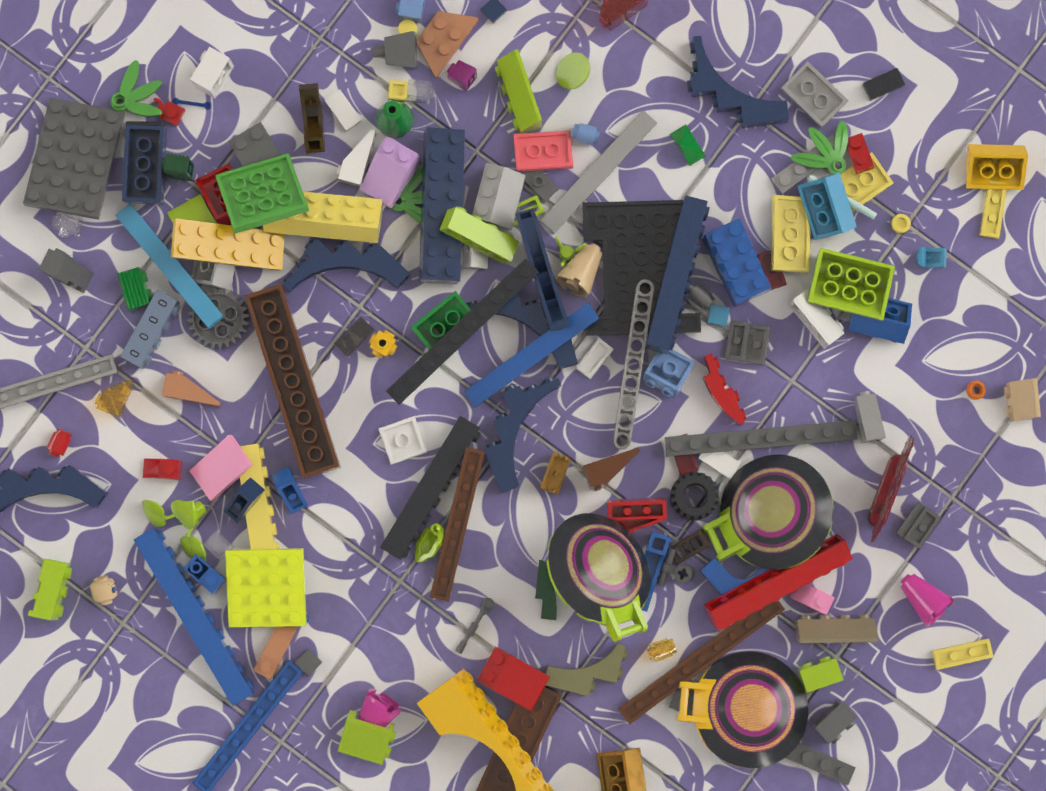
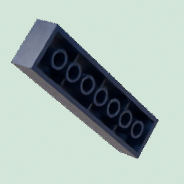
M427 127L424 131L419 282L457 284L460 282L461 241L440 231V227L448 209L457 206L463 208L465 130Z
M687 195L683 199L645 349L667 354L669 350L674 348L676 337L673 334L674 331L677 332L679 329L681 318H678V315L684 310L686 302L683 299V295H687L691 281H688V276H692L695 268V262H692V260L698 255L700 244L697 241L698 239L701 240L705 226L702 225V222L706 221L710 207H707L708 201Z

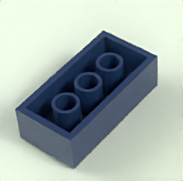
M125 124L123 202L164 205L165 172L161 168L163 157L166 158L167 129L164 126Z

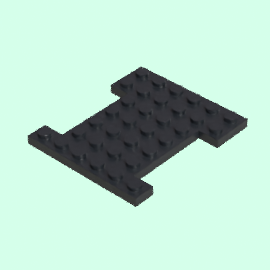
M683 200L582 202L583 241H602L605 316H599L600 319L586 328V336L629 335L637 284L642 280H649L654 285L647 334L649 333ZM642 283L640 285V292L643 294L649 293L650 286L647 283ZM639 302L637 310L640 313H645L647 305L644 302ZM679 313L678 318H681L679 329L677 332L674 331V334L701 333V313ZM641 321L635 322L634 329L637 332H642L644 330V323Z

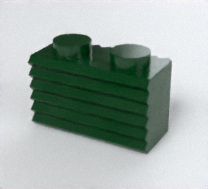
M167 153L166 158L163 157L161 168L164 169L165 174L169 178L192 181L194 164L188 156H177V154Z

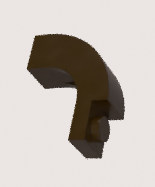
M318 83L299 85L306 154L325 152L323 111Z

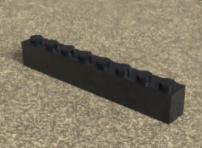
M459 416L380 546L381 549L399 560L402 557L406 559L411 551V548H409L411 542H416L421 534L419 531L422 524L426 526L431 518L429 514L431 509H436L441 501L439 498L442 491L446 493L451 485V482H449L451 476H456L461 468L459 463L464 457L465 448L470 447L472 442L476 443L481 435L479 432L480 427Z

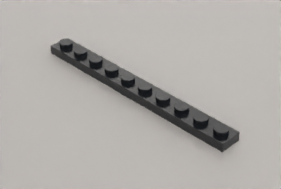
M525 258L389 387L386 392L398 405L405 401L539 273L537 269Z

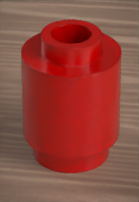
M57 428L46 446L49 449L48 454L57 458L59 455L64 456L71 442L70 437L72 434Z

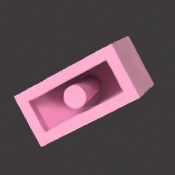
M810 585L798 588L789 596V598L823 615H827L835 598Z

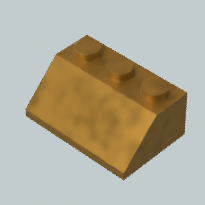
M640 748L596 753L602 791H646Z

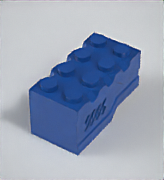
M740 218L704 234L702 241L718 276L723 282L733 307L768 293L772 287L763 272L761 263L754 252V248L747 237Z

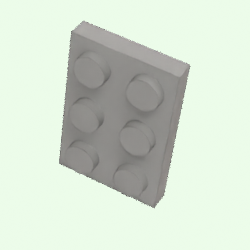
M808 61L781 87V90L820 128L849 101Z

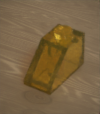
M126 380L103 390L102 394L99 393L96 398V409L121 418L134 382Z

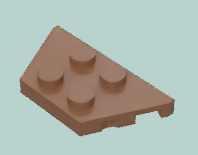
M438 11L416 43L435 78H438L478 23L479 18Z

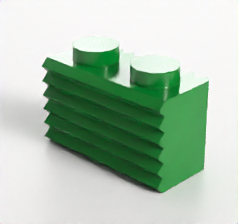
M136 267L117 273L127 309L132 312L148 307L153 298V293L151 289H147L146 282H148L146 271Z

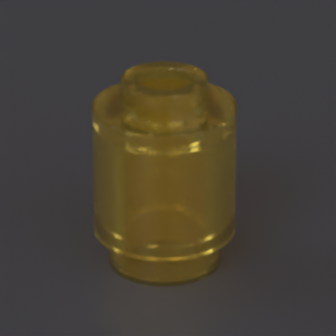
M665 638L649 644L647 653L650 660L654 659L655 662L672 657L673 654L677 653L673 639Z

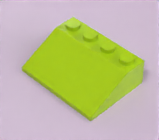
M820 248L813 269L808 302L883 321L895 266Z

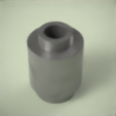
M693 283L687 292L689 294L687 298L699 308H704L705 310L715 300L712 296L713 293L700 283L697 285Z

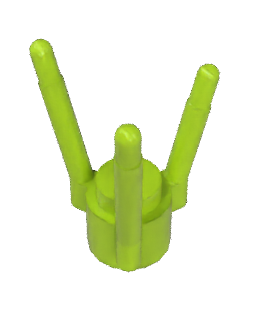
M556 236L555 240L560 249L559 257L562 260L560 266L563 267L566 262H569L574 257V254L585 248L587 244L583 243L576 249H573L568 245L563 246L560 239Z

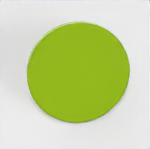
M581 53L566 55L560 61L556 70L558 83L563 88L569 90L579 88L589 77L590 62Z

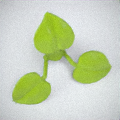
M151 500L142 501L146 517L157 527L165 526V520L173 517L179 519V522L189 529L186 537L180 538L183 551L191 559L197 554L206 561V552L203 544L197 538L191 536L195 525L199 523L198 519L206 514V508L201 502L196 501L194 503V501L175 500L171 503L173 514L166 516L164 515V509L158 503Z

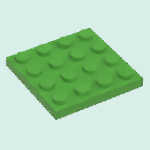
M289 153L215 175L234 233L309 211Z

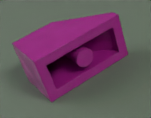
M460 60L456 64L452 63L447 70L448 80L465 92L477 79V69Z

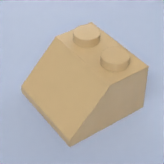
M1037 378L1006 383V387H1004V396L1008 398L1006 416L1010 418V422L1033 420L1041 417Z

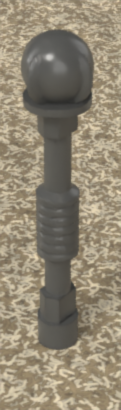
M484 598L482 600L479 615L471 623L466 636L455 649L460 654L464 651L469 638L477 630L482 617L494 608L493 599Z

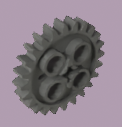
M214 288V293L207 289V297L212 302H218L219 306L217 309L224 316V320L234 324L233 327L219 321L210 329L208 327L202 328V320L195 311L187 312L188 315L192 316L187 322L193 324L188 329L190 331L195 330L192 336H199L198 343L204 341L205 347L211 344V349L213 350L218 345L219 349L222 350L223 344L230 348V342L236 345V338L243 339L240 333H247L243 327L249 325L245 319L250 318V316L244 314L248 308L241 307L245 302L244 300L238 301L240 297L238 294L232 297V290L226 294L225 289H222L220 293L217 288ZM232 309L235 310V317L228 319L226 316L227 312ZM221 327H227L228 329L227 334L224 336H219L218 334Z

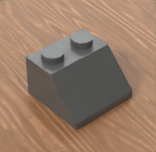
M838 699L811 727L827 744L831 742L834 744L842 737L840 733L844 729L848 731L856 723L854 720L857 717L844 701Z

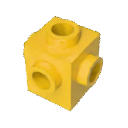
M380 330L377 334L374 333L369 340L370 348L373 350L372 354L381 359L383 356L387 359L389 355L393 356L398 347L396 345L397 341L394 339L395 335L387 330L384 333ZM381 340L386 341V345L384 347H381L379 345V342Z

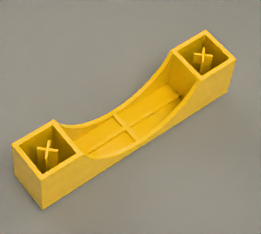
M462 669L417 702L439 735H465L491 748L507 766L513 778L516 791H554L552 786L543 779L541 771L532 764L529 754L519 746L518 739L509 732L505 721L496 714L495 707L488 703L482 689L475 685L472 675L466 672L465 669Z

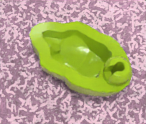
M434 523L424 529L415 544L416 562L424 563L428 559L433 558L437 550L442 546L445 530L438 523Z

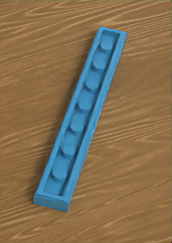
M130 203L115 215L209 329L224 318L222 313L178 260L171 258V252Z

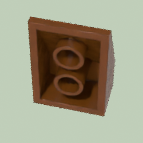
M639 447L583 465L582 468L589 489L594 488V491H599L606 488L605 484H608L640 452Z

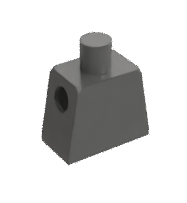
M415 31L384 37L385 46H374V57H385L386 65L417 68Z

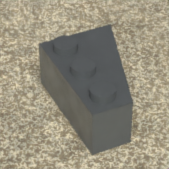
M58 248L55 251L48 249L39 270L49 277L85 293L94 273L74 262V258L70 257L66 252Z

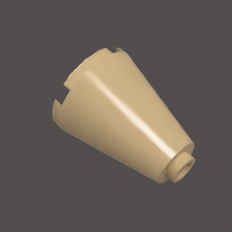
M587 244L585 248L580 250L557 274L555 278L557 284L564 290L566 288L572 290L570 294L587 298L591 292L601 260L602 252L600 247L595 244Z

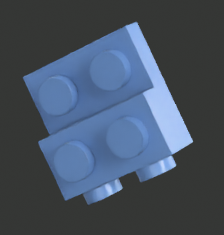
M669 350L667 354L657 352L645 371L642 380L645 381V385L649 388L656 387L662 390L664 396L676 398L695 361L674 350Z

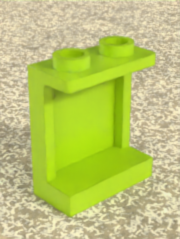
M350 710L338 752L383 765L384 759L389 758L392 749L388 745L389 742L393 743L396 732L393 731L395 724L391 723L389 728L362 721L356 719V711Z

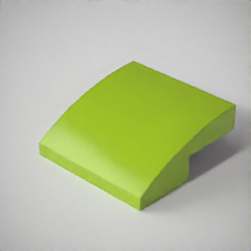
M201 194L167 212L172 223L173 219L177 218L217 224Z

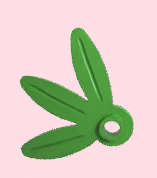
M135 60L130 64L123 77L120 93H115L110 100L111 107L116 111L128 109L130 112L144 117L160 116L162 111L159 108L137 101L146 99L154 94L161 87L162 81H152L133 90L139 74V62Z
M840 121L834 139V150L828 139L814 127H809V135L824 157L811 153L793 154L791 159L807 167L828 168L831 174L844 173L846 161L842 157L845 154L848 143L846 123ZM836 162L840 163L839 169L835 168Z
M423 165L418 167L399 196L402 199V203L397 205L395 202L392 207L395 211L405 210L409 216L420 224L421 208L415 206V204H421L422 190L415 193L412 192L422 181Z

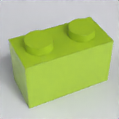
M829 655L820 658L819 663L812 664V662L801 665L802 669L797 671L806 693L844 680L836 658H831Z

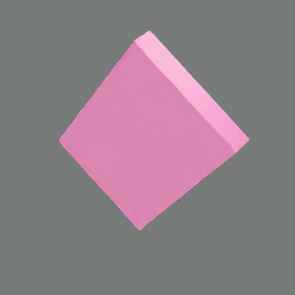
M228 435L190 470V473L208 499L214 501L253 464L233 435Z

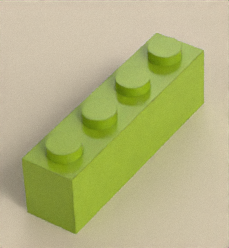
M458 206L447 210L440 227V231L502 264L512 262L519 243L512 234L499 231L497 226L486 224L482 221V218L466 213L464 208Z

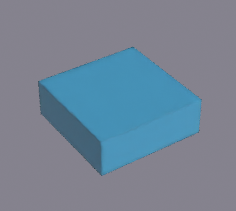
M711 304L707 323L726 327L730 307Z

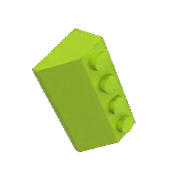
M516 49L498 59L497 66L494 68L497 77L502 78L503 84L500 86L503 95L508 96L509 102H506L509 113L513 112L515 119L512 122L515 131L519 130L520 133H529L542 128V118L519 50Z

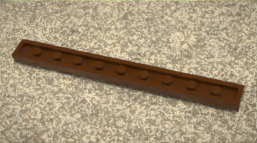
M779 601L764 606L762 610L749 614L745 619L734 622L619 707L618 710L630 725L679 689L680 682L691 680L784 611L785 608Z

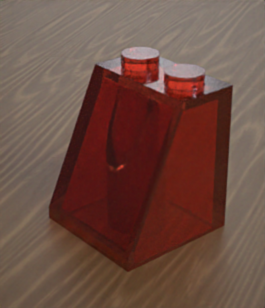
M604 0L600 7L599 21L604 28L612 31L645 8L648 0Z

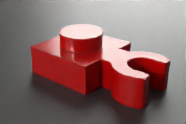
M154 98L153 100L159 103L157 108L162 111V114L159 116L160 119L178 126L186 111L185 108L170 101H167L166 105H164L159 98Z

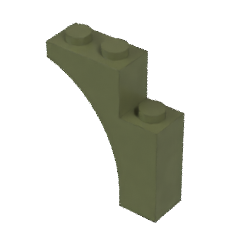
M617 643L605 658L587 667L563 669L548 665L546 675L550 676V679L546 685L589 696V693L594 692L596 684L593 681V677L616 683L617 679L621 680L623 669L620 668L621 661H625L628 650L625 649L626 645Z

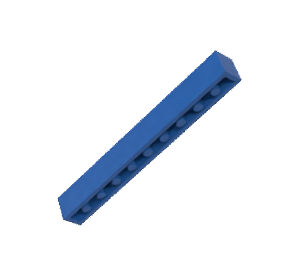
M152 528L135 538L134 542L230 703L234 706L254 694L253 689L255 686L250 678H245L243 674L245 670L240 662L235 661L233 657L235 653L231 646H226L223 641L225 636L221 629H216L214 626V617L210 612L207 613L203 607L205 602L200 595L196 596L193 591L195 586L191 579L187 580L183 574L186 571L183 569L180 562L177 563L174 559L176 554L172 547H167L165 544V535L160 529Z

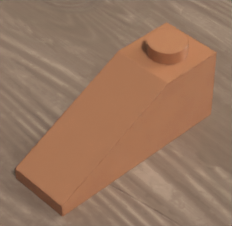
M172 370V374L166 373L162 396L221 407L222 403L189 378L183 376V372Z
M299 626L276 627L253 671L273 679Z

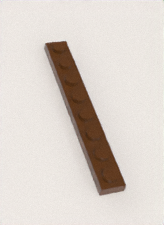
M470 447L465 448L430 593L431 598L449 602L485 451Z

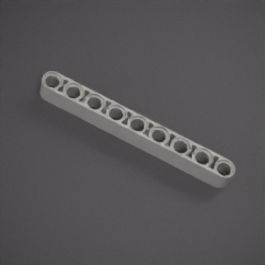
M649 280L640 281L635 290L613 443L618 449L628 448L632 438L654 285ZM642 283H647L650 286L649 293L643 294L640 292V285ZM639 302H644L647 305L645 313H640L637 310ZM641 321L644 323V330L642 332H637L634 329L635 322ZM634 340H638L642 344L639 351H634L631 348V343ZM631 359H636L639 363L636 370H631L628 367V362ZM628 378H633L636 381V386L633 389H628L625 386ZM626 397H630L633 400V405L630 408H625L622 404L623 399ZM623 416H627L630 419V424L627 427H622L619 423L620 418ZM620 435L627 437V443L624 446L617 444V438Z

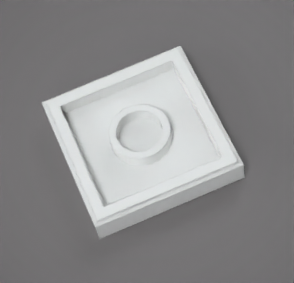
M415 416L379 428L391 465L427 453Z

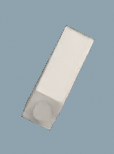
M371 129L343 160L342 165L338 166L336 176H339V182L361 187L377 135L376 130Z

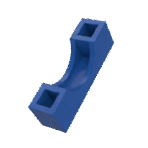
M651 532L645 551L650 572L649 595L641 609L645 612L648 611L657 577L671 539L655 532Z

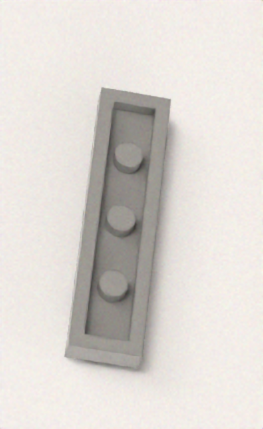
M832 134L827 139L834 150L835 137ZM817 147L807 152L824 157ZM793 162L771 178V181L783 195L818 168L807 167Z

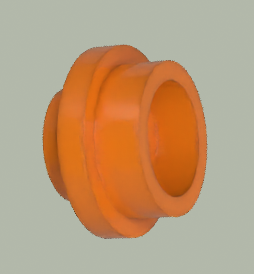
M972 381L967 385L966 393L969 398L979 400L984 397L986 388L982 382ZM974 387L979 389L978 394L973 393L972 389Z

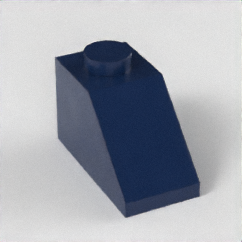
M250 477L237 489L223 511L238 524L259 500L265 489Z

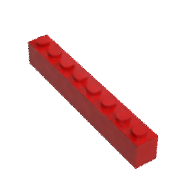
M836 534L824 540L820 546L821 548L805 562L787 569H770L704 604L711 624L718 631L726 629L734 622L745 619L749 614L762 610L764 606L779 601L781 597L794 593L804 585L811 584L815 579L829 574L837 567L846 565L847 562L853 559L846 540Z

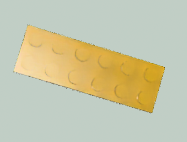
M176 218L173 219L171 258L281 271L283 268L285 234L269 233L255 228L234 233L231 225Z

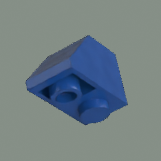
M197 554L183 568L212 594H216L227 581L226 577Z

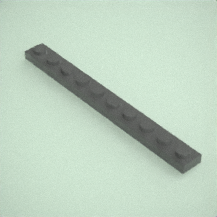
M856 420L665 437L666 457L851 441L857 440L858 437Z
M676 690L669 708L678 712L681 691ZM688 695L687 715L692 716L693 696ZM801 743L785 757L846 785H849L856 768Z

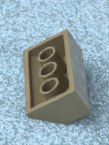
M800 615V619H795L796 643L878 642L875 618H870V615H858L857 619H850V615H839V619H831V615H819V619H812V615Z

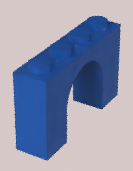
M713 558L700 572L720 595H723L770 569L758 567L751 577L738 579L731 576L716 558Z

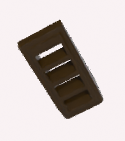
M700 529L669 548L675 549L678 547L684 557L680 558L678 552H675L673 559L678 565L710 547L712 544L704 530ZM699 535L704 544L703 546H701L696 536ZM689 540H693L695 546L697 547L696 550H694ZM682 544H686L690 551L689 554H687Z

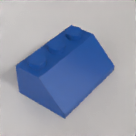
M888 298L883 321L851 313L848 330L904 344L911 326L912 303Z

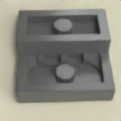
M731 321L725 359L765 366L771 328Z

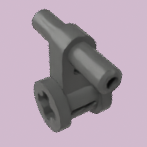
M668 549L665 561L661 565V573L657 582L660 586H665L669 573L674 574L676 580L681 583L691 581L695 576V570L691 565L675 566L672 564L676 552L675 549ZM686 569L688 576L683 578L681 571Z

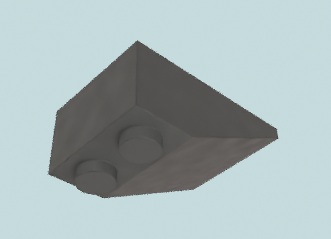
M261 122L228 141L243 167L281 155Z

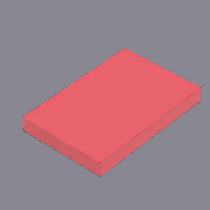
M570 131L513 134L516 172L573 169Z

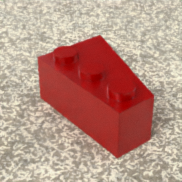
M665 497L607 500V516L632 533L638 529L666 520Z

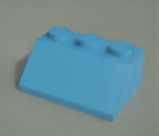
M840 172L797 186L814 240L841 234L857 227Z

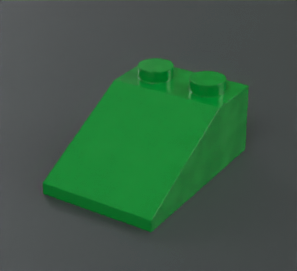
M454 291L411 326V329L429 350L471 309L458 293Z

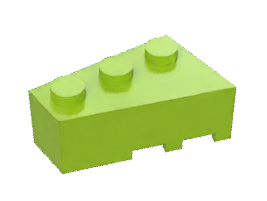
M44 558L38 579V590L33 595L35 600L33 611L29 610L28 616L46 620H58L59 617H62L64 610L62 601L68 593L66 583L67 579H70L72 575L71 563Z

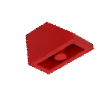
M144 458L142 478L181 480L183 461Z

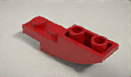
M712 353L705 355L704 361L709 375L704 376L703 380L711 397L732 421L739 426L744 425V420L747 418L744 409L739 408L738 402L740 397L737 390L733 391L732 387L724 388L726 381L724 376L719 374L718 368H720L718 358L713 357Z

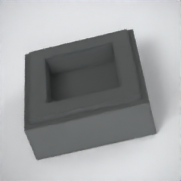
M309 649L295 662L308 676L322 663Z

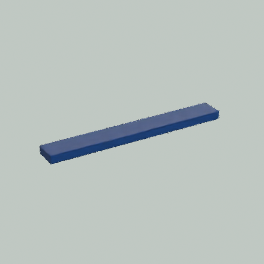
M590 303L585 304L567 317L570 326L562 330H549L464 392L472 404L477 407L600 319Z
M290 660L285 663L192 784L201 791H211L304 671Z

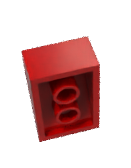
M228 163L195 181L217 224L232 226L215 176L233 170Z
M495 646L477 681L532 711L550 676Z

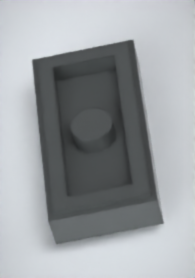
M542 171L521 172V174L526 175L525 183L545 203L559 190Z

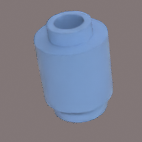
M583 123L575 124L571 138L576 139V142L593 146L594 142L598 143L600 132L597 131L595 126Z

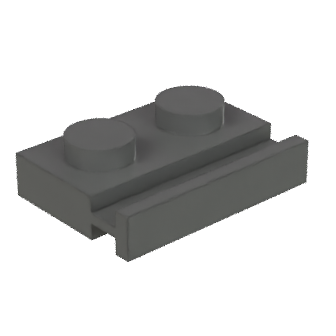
M918 501L896 534L917 549H920L942 517Z

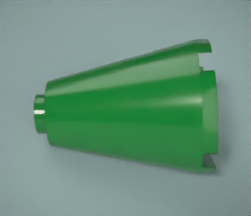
M397 100L388 101L377 111V127L387 137H403L409 133L413 126L414 117L412 110L404 102Z

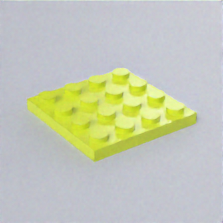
M304 548L233 549L225 551L229 627L307 625Z

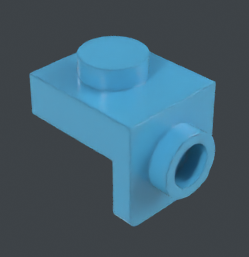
M919 247V252L916 253V261L920 267L946 268V248Z

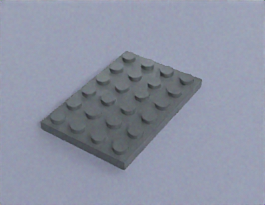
M49 98L23 205L99 220L125 116L124 111Z

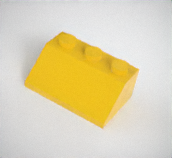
M968 144L965 161L966 188L1024 190L1028 161L1026 147L1023 145ZM990 180L1003 183H990Z

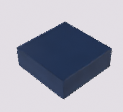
M489 0L480 9L493 24L507 12V9L498 0Z

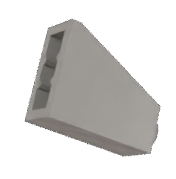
M870 391L858 393L859 396L854 398L861 443L885 439L886 435L876 394H870Z

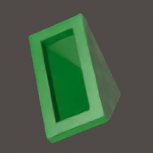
M686 124L670 133L671 138L689 166L706 157Z

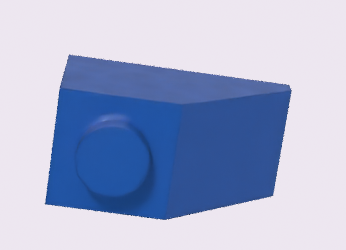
M289 466L271 474L276 489L291 514L308 506Z

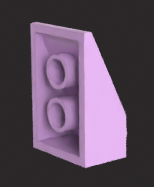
M386 136L376 151L359 190L371 198L383 199V204L392 208L422 163L418 153Z

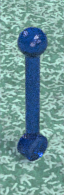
M177 97L172 99V103L176 105L204 107L206 110H210L212 107L210 102L179 100Z

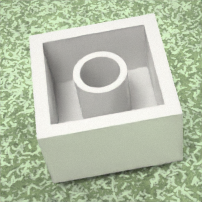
M209 47L207 51L204 50L200 57L201 62L198 67L195 66L193 68L190 80L195 88L216 98L234 65L229 57Z

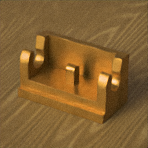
M553 451L540 489L558 495L571 461L569 457L562 456Z

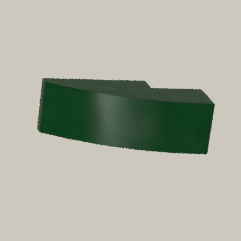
M539 560L535 599H543L541 619L556 620L555 590L544 561Z

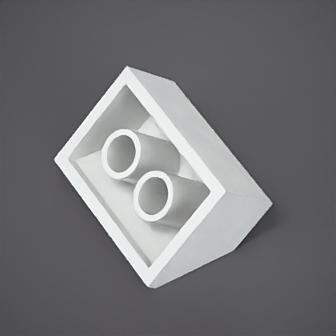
M808 288L794 298L789 306L825 349L844 334L842 331L844 327L838 320L834 321L830 316L832 313L828 307L808 302L810 291Z

